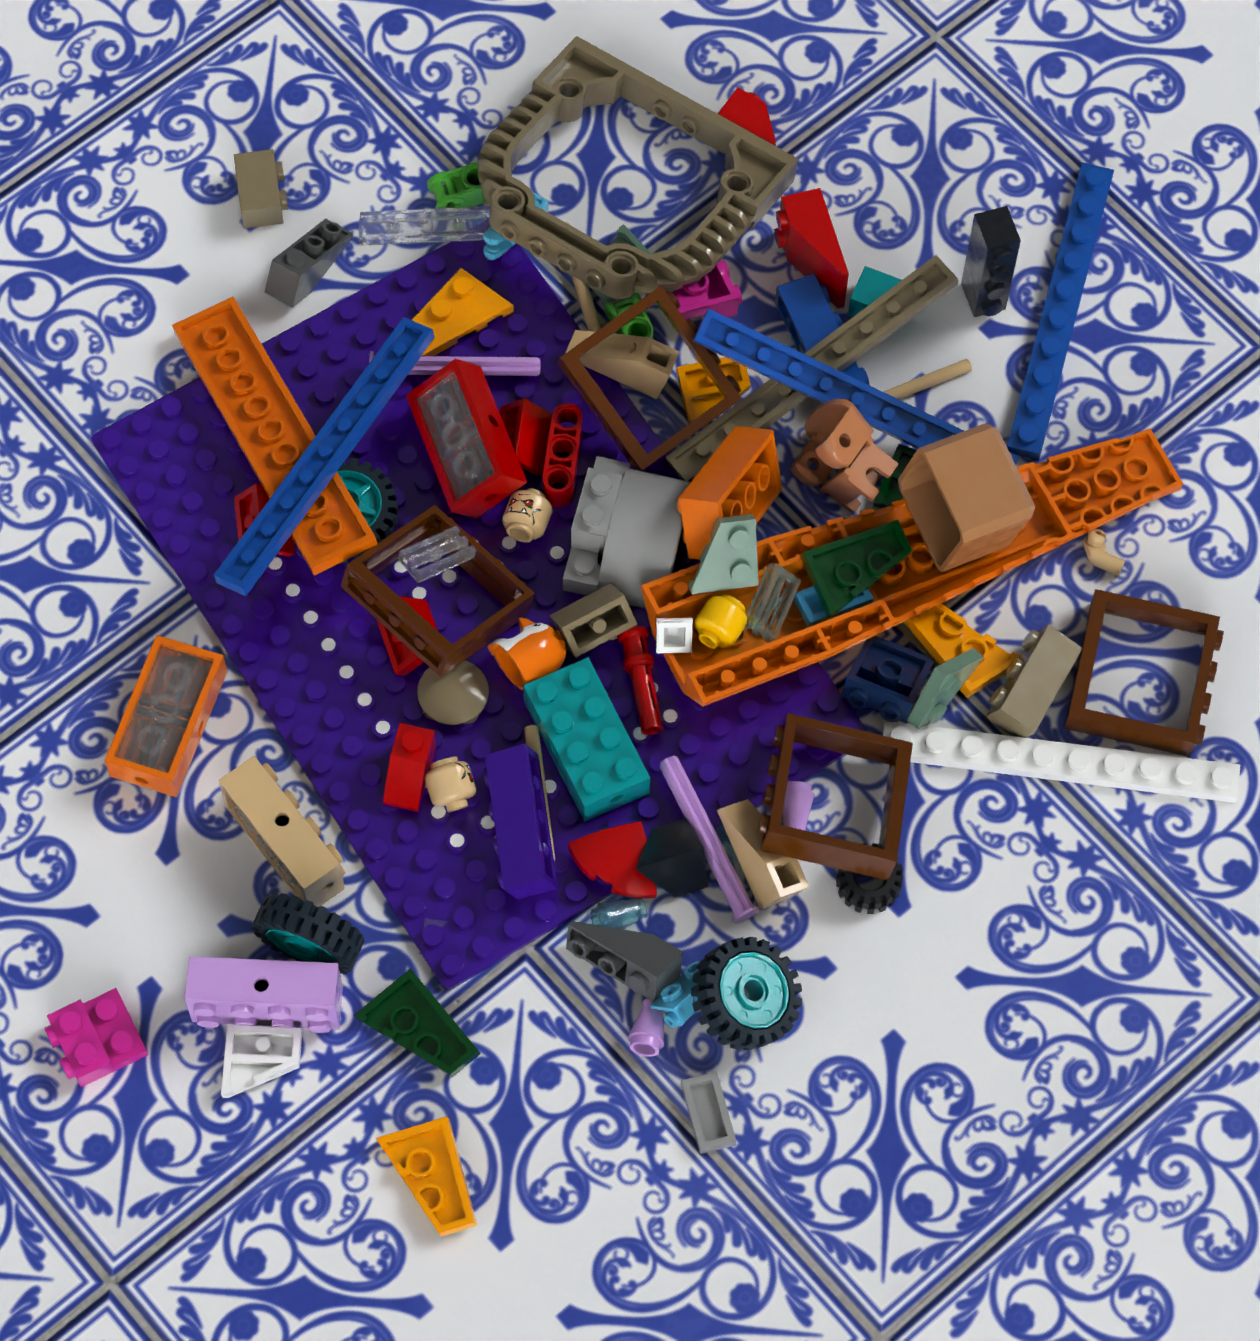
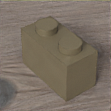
M273 149L233 154L244 228L283 224L282 210L289 209L286 190H279L278 182L285 181L282 161L275 162Z
M612 583L549 615L555 630H559L563 636L567 650L575 658L637 625L625 595Z

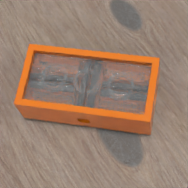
M156 635L104 760L110 777L170 796H178L227 675L224 655Z

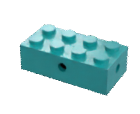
M589 657L523 685L524 703L535 725L538 726L539 733L584 822L650 794V776Z

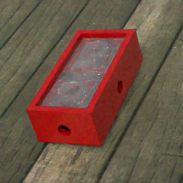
M455 358L406 395L451 512L477 519L527 483L480 366Z

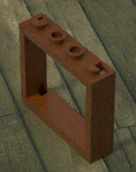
M661 286L565 353L557 361L560 368L622 454L631 463L630 465L634 470L638 471L645 470L742 399L738 394L741 392V389L736 380L731 375L726 376L718 366L721 363L718 355L692 342L698 330L697 326L690 318L684 319L678 310L680 304L670 290L665 292ZM657 303L724 396V399L647 454L578 358Z
M433 505L379 542L377 546H373L347 564L341 583L342 589L440 677L517 623L518 618H524L528 615L535 595L525 585V582L518 579L499 559L493 557L474 537L467 534L436 505ZM428 538L505 606L454 644L449 642L375 575Z
M1095 589L1088 613L1082 642L1083 649L1079 656L1064 729L1190 757L1195 744L1202 745L1206 726L1200 724L1201 714L1208 713L1212 697L1211 693H1206L1208 682H1214L1218 662L1212 661L1214 650L1220 651L1224 631L1218 630L1220 616ZM1105 613L1204 635L1186 731L1085 709Z
M787 713L783 725H776L772 740V746L777 747L776 755L772 754L769 760L767 775L773 776L772 783L766 784L762 799V805L768 806L767 814L761 815L758 825V833L763 834L761 851L889 880L898 858L913 743ZM794 742L889 764L878 848L781 825Z

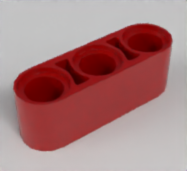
M571 403L558 405L552 413L542 475L543 494L551 506L556 508L568 505L573 499L582 444L583 414L578 406ZM564 422H571L574 424V426L563 427L561 426V424ZM565 452L568 453L570 456L566 458H559L556 456V454ZM555 483L564 484L565 487L561 489L552 488L551 485Z

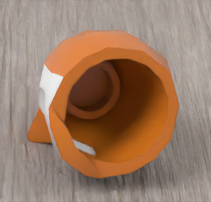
M518 618L520 634L510 639H496L487 647L509 680L519 689L523 690V685L559 670L565 660L567 648L559 630H554L544 623H534L527 618Z

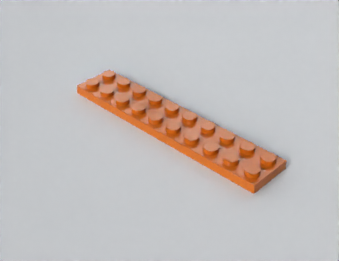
M231 297L173 324L172 327L268 497L271 498L316 435L235 298ZM337 472L291 534L313 575L319 574L378 545L374 533Z

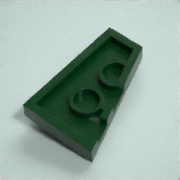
M895 520L805 551L800 558L829 620L907 558L912 549L899 520Z
M411 968L353 1015L357 1020L451 1077H454L481 1054Z

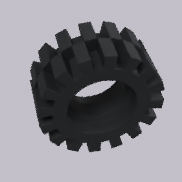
M872 843V847L878 848V844ZM897 858V863L889 880H884L883 884L875 890H866L860 887L856 881L857 873L838 869L836 887H839L838 894L840 898L845 897V904L848 907L852 904L855 905V911L861 913L862 908L867 909V914H874L875 909L883 912L886 910L887 905L891 907L895 903L896 897H899L903 882L902 864L898 865L899 858Z

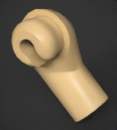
M1094 529L1088 532V536L1084 538L1083 547L1091 565L1119 576L1125 560L1108 553L1104 543L1106 534L1102 530Z

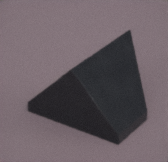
M684 818L652 828L635 870L671 894L673 898L709 887L704 847L687 819Z

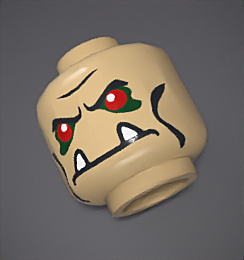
M532 488L519 490L511 495L503 514L502 522L510 537L520 542H530L543 536L553 509L541 491Z
M457 756L430 764L431 770L425 774L424 780L432 804L437 807L446 806L448 812L468 807L467 799L476 794V786L468 763L458 761Z

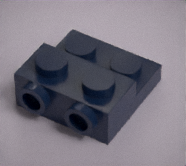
M875 635L867 639L846 677L841 697L847 699V702L856 709L867 707L879 712L881 717L888 722H897L899 720L907 723V719L932 670L935 659Z

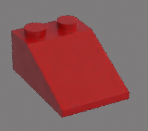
M821 188L781 196L780 210L776 211L778 228L774 229L778 248L783 247L787 260L803 276L815 274L819 285H825L830 302L837 309L844 308L849 272Z

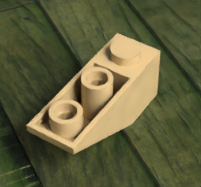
M575 330L566 353L595 332ZM612 334L578 359L583 366L658 399L670 377L679 351L649 337Z
M748 799L717 810L760 910L787 901L809 888L798 859L761 851L763 834L758 833L761 814Z

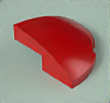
M641 821L597 831L568 843L567 847L574 862L590 880L594 881L596 876H598L603 882L612 884V893L637 899L656 898V884L635 870L647 842Z

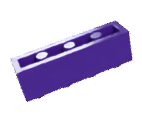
M526 744L486 754L487 768H484L483 776L491 795L488 811L495 824L496 835L493 836V846L500 859L501 868L498 869L497 876L501 888L516 899L558 889L539 755Z

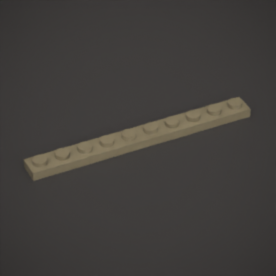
M935 255L804 354L842 372L957 286L958 278ZM769 379L665 457L667 464L681 480L692 482L694 476L699 473L709 457L714 454L735 426L766 429L808 396Z

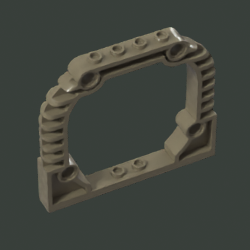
M576 36L533 81L532 91L489 134L479 154L478 179L484 199L490 207L489 224L493 230L501 234L505 239L513 241L529 250L533 255L541 257L557 266L561 271L569 273L585 282L592 289L599 290L614 299H625L634 292L650 294L660 286L666 291L679 290L683 285L694 284L701 280L704 275L710 273L716 264L723 259L729 249L735 245L736 241L746 232L747 228L753 229L794 182L799 159ZM620 97L625 98L657 118L677 127L687 135L695 137L726 155L724 165L726 172L723 173L720 180L715 208L694 232L676 247L648 254L635 246L625 243H614L606 246L537 207L532 190L523 182L512 177L511 173L521 158L558 120L574 122L582 116L583 108L614 104Z

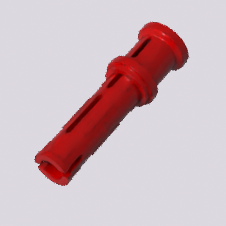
M635 626L617 635V639L623 646L625 656L623 669L630 674L641 734L653 735L664 729L651 671L655 661L654 657L649 654L647 645L648 629L643 626Z

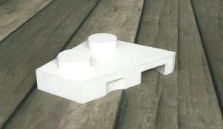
M227 1025L221 1087L222 1098L232 1097L300 1068L302 1029Z

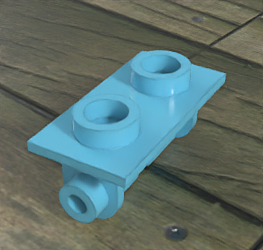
M700 961L688 965L684 970V974L673 984L665 987L661 991L660 996L650 1005L651 1009L664 1010L666 1014L664 1021L671 1028L682 1026L696 1012L693 1009L692 998H694L695 1002L698 998L691 996V988L697 985V983L692 982L693 974L699 971L696 967Z

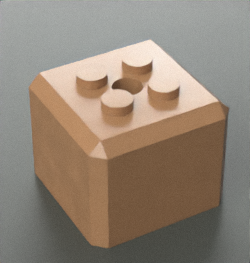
M987 423L918 448L898 478L899 490L936 568L941 572L1009 547L1031 519L1035 509V504L998 428Z

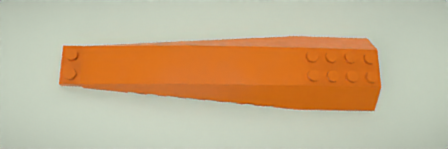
M1149 428L1123 439L1114 438L1051 456L1041 463L1034 464V462L1018 466L1017 469L1035 504L1031 519L1009 547L944 572L936 568L905 500L901 499L892 502L891 506L877 510L873 508L866 509L853 517L843 519V516L826 521L825 525L814 528L807 526L758 541V586L691 594L688 584L690 579L695 578L701 564L699 563L641 585V591L655 640L656 618L693 619L692 653H663L682 692L703 707L830 658L1151 501L1180 491L1183 482ZM899 520L912 552L868 588L873 596L872 603L807 627L793 600L796 592L813 586L800 558L802 553ZM730 595L744 605L745 614L748 619L747 625L731 647L721 648L717 646L715 649L709 648L699 640L700 634L694 625L695 618L711 597Z

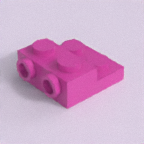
M725 260L719 261L714 269L704 275L698 282L686 284L679 290L671 291L680 304L678 310L685 320L699 316L704 317L707 309H711L725 317L738 315V306L742 304L741 291L738 285L732 284L729 268Z
M117 988L85 1003H82L80 999L47 1015L51 1024L44 1028L53 1048L61 1045L65 1057L59 1059L68 1080L76 1077L80 1087L148 1056V1052Z

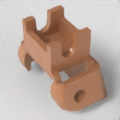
M837 398L824 402L807 418L804 427L810 439L792 463L790 470L801 483L820 487L819 492L822 494L827 493L854 514L862 504L856 499L858 496L863 495L871 502L879 493V490L874 485L881 476L873 470L889 478L898 466V463L873 443L874 439L871 437V434L874 430L854 403L846 399ZM807 461L815 463V471L808 468ZM832 469H838L836 474L824 483Z

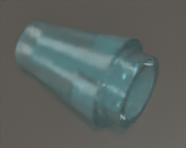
M642 898L598 903L597 908L591 910L593 925L626 929L648 916L647 908Z

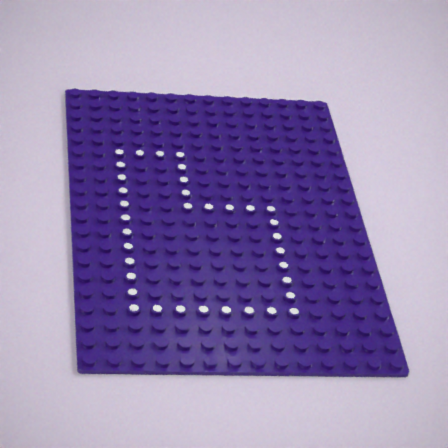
M488 221L263 342L262 346L314 434L317 435L369 365L370 351H374L375 356L402 318L405 317L412 320L460 268L513 304L514 312L505 317L501 315L488 322L487 327L478 332L474 330L459 338L455 345L435 356L538 357L541 361L540 374L538 376L484 375L499 413L501 406L523 398L551 414L558 405L563 403L575 404L582 411L583 437L574 496L568 505L558 508L552 507L553 512L542 537L530 542H520L507 534L502 517L512 494L477 519L451 512L406 398L408 393L432 375H407L349 454L345 463H350L351 458L359 459L360 465L367 461L372 463L373 470L378 467L383 471L384 477L388 476L395 490L398 504V522L394 532L433 505H436L467 534L474 537L493 557L499 559L518 579L525 582V585L535 593L528 615L524 618L534 623L547 624L555 630L549 615L587 596L564 591L563 576L571 551V528L588 467L594 468L597 456L626 463L629 462L557 363L559 358L566 353L574 331L581 329L520 245L516 243L499 258L487 260L484 254V246L487 243L483 240V235L491 227ZM585 367L645 452L648 454L662 444L618 381ZM200 377L98 431L91 438L93 446L445 990L454 989L614 894L611 892L612 884L603 882L598 876L592 881L579 869L570 855L567 847L568 843L597 831L640 821L642 822L646 839H648L652 828L684 819L685 817L660 770V762L670 756L678 757L714 830L718 832L724 828L717 812L718 809L747 799L755 808L762 805L766 784L772 783L773 776L767 775V769L771 755H776L777 747L772 746L776 725H783L787 713L868 732L845 698L841 697L840 691L819 662L702 707L682 692L663 653H656V640L652 634L646 609L629 605L637 622L636 626L646 627L649 632L646 640L649 654L654 657L655 661L651 671L660 717L664 727L663 731L653 735L641 734L630 674L623 669L625 656L622 643L618 642L617 636L576 658L566 650V657L560 669L589 657L650 776V794L584 822L539 733L558 889L516 899L503 890L498 881L497 871L501 866L499 856L493 846V836L496 835L495 824L488 811L491 795L490 789L484 780L483 770L487 768L486 754L526 744L524 728L529 725H535L524 703V691L509 680L487 647L496 639H510L520 634L519 622L465 660L478 667L488 683V700L478 719L471 724L463 723L458 725L442 724L429 719L424 715L417 695L420 678L429 666L423 662L406 676L395 675L376 618L341 588L346 565L352 562L354 557L350 558L348 563H339L319 574L313 575L294 542L295 554L290 557L277 554L247 596L216 583L214 574L238 543L234 497L256 483L262 484ZM564 422L561 424V426L572 427L574 426V424L571 422ZM565 452L556 454V456L559 458H566L570 456L568 453ZM669 452L643 470V472L681 480L667 464L665 457L669 455ZM522 468L527 483L515 492L532 488L543 493L542 475L536 476ZM555 483L551 485V487L555 489L564 488L565 485L561 483ZM683 529L673 573L701 563L698 559H689L687 545L683 542L682 538ZM429 538L375 574L398 596L425 599L428 602L438 632L452 644L505 607ZM598 557V564L601 566L602 558ZM399 723L435 731L436 750L432 763L457 756L458 761L468 763L476 786V794L467 799L468 807L448 812L446 806L437 807L433 805L427 786H425L418 812L383 804L390 754ZM794 742L788 781L802 782L847 754Z

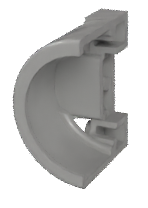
M597 456L594 468L588 467L573 520L571 551L563 576V590L589 595L612 583L625 595L629 605L646 609L641 585L673 573L683 529L682 516L678 512L677 502L680 494L684 492L691 482L630 469L631 463ZM598 557L602 558L601 566L598 564Z

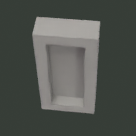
M717 1071L681 1080V1088L699 1153L703 1154L735 1146L736 1138Z

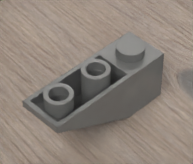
M324 219L272 260L265 293L293 308L313 291L353 238V233L342 228L338 223Z
M571 921L568 924L567 950L653 1002L660 996L661 991L665 987L673 984L680 977L683 951L654 934Z

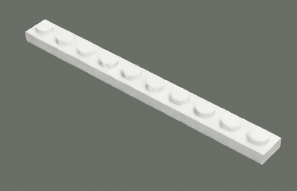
M884 721L883 736L913 743L910 761L913 763L1236 803L1238 799L1240 764L927 725L917 729L911 723Z

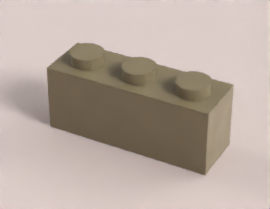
M1050 624L1037 631L1033 629L1028 633L1021 645L1024 651L1020 658H1015L1005 672L1008 679L1004 686L998 687L989 700V704L992 706L986 717L1015 737L1026 738L1035 734L1083 649Z

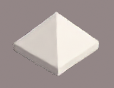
M656 618V653H692L693 619Z

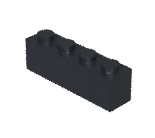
M1008 206L974 214L961 281L973 317L982 315L994 316L1005 310L1021 242Z

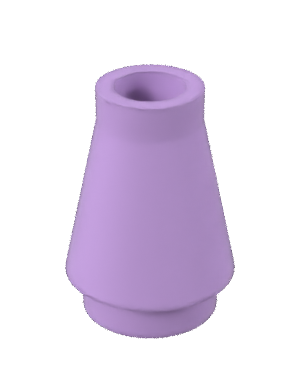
M800 781L787 782L782 813L784 826L806 831L808 817L815 793L811 792L812 785L810 783Z
M650 999L643 1001L642 1008L628 1036L631 1051L647 1057L656 1056L659 1053V1049L664 1046V1010L651 1009L650 1005L653 1001Z

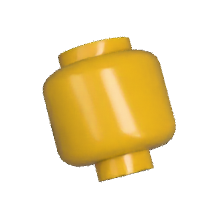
M730 595L713 596L707 600L695 618L694 625L700 634L699 640L707 647L713 649L717 648V646L729 648L735 644L745 629L748 619L745 614V607L739 600Z

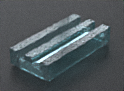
M777 563L768 564L746 615L747 622L745 628L753 629L752 633L757 636H763V640L767 643L776 640L801 580ZM786 580L787 584L780 598L779 594ZM775 609L768 628H766V624L769 620L772 610Z

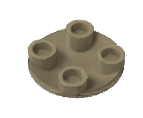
M464 660L442 677L429 667L420 678L417 695L422 711L427 718L447 725L471 724L478 719L479 714L484 709L488 700L489 688L482 671L474 664Z

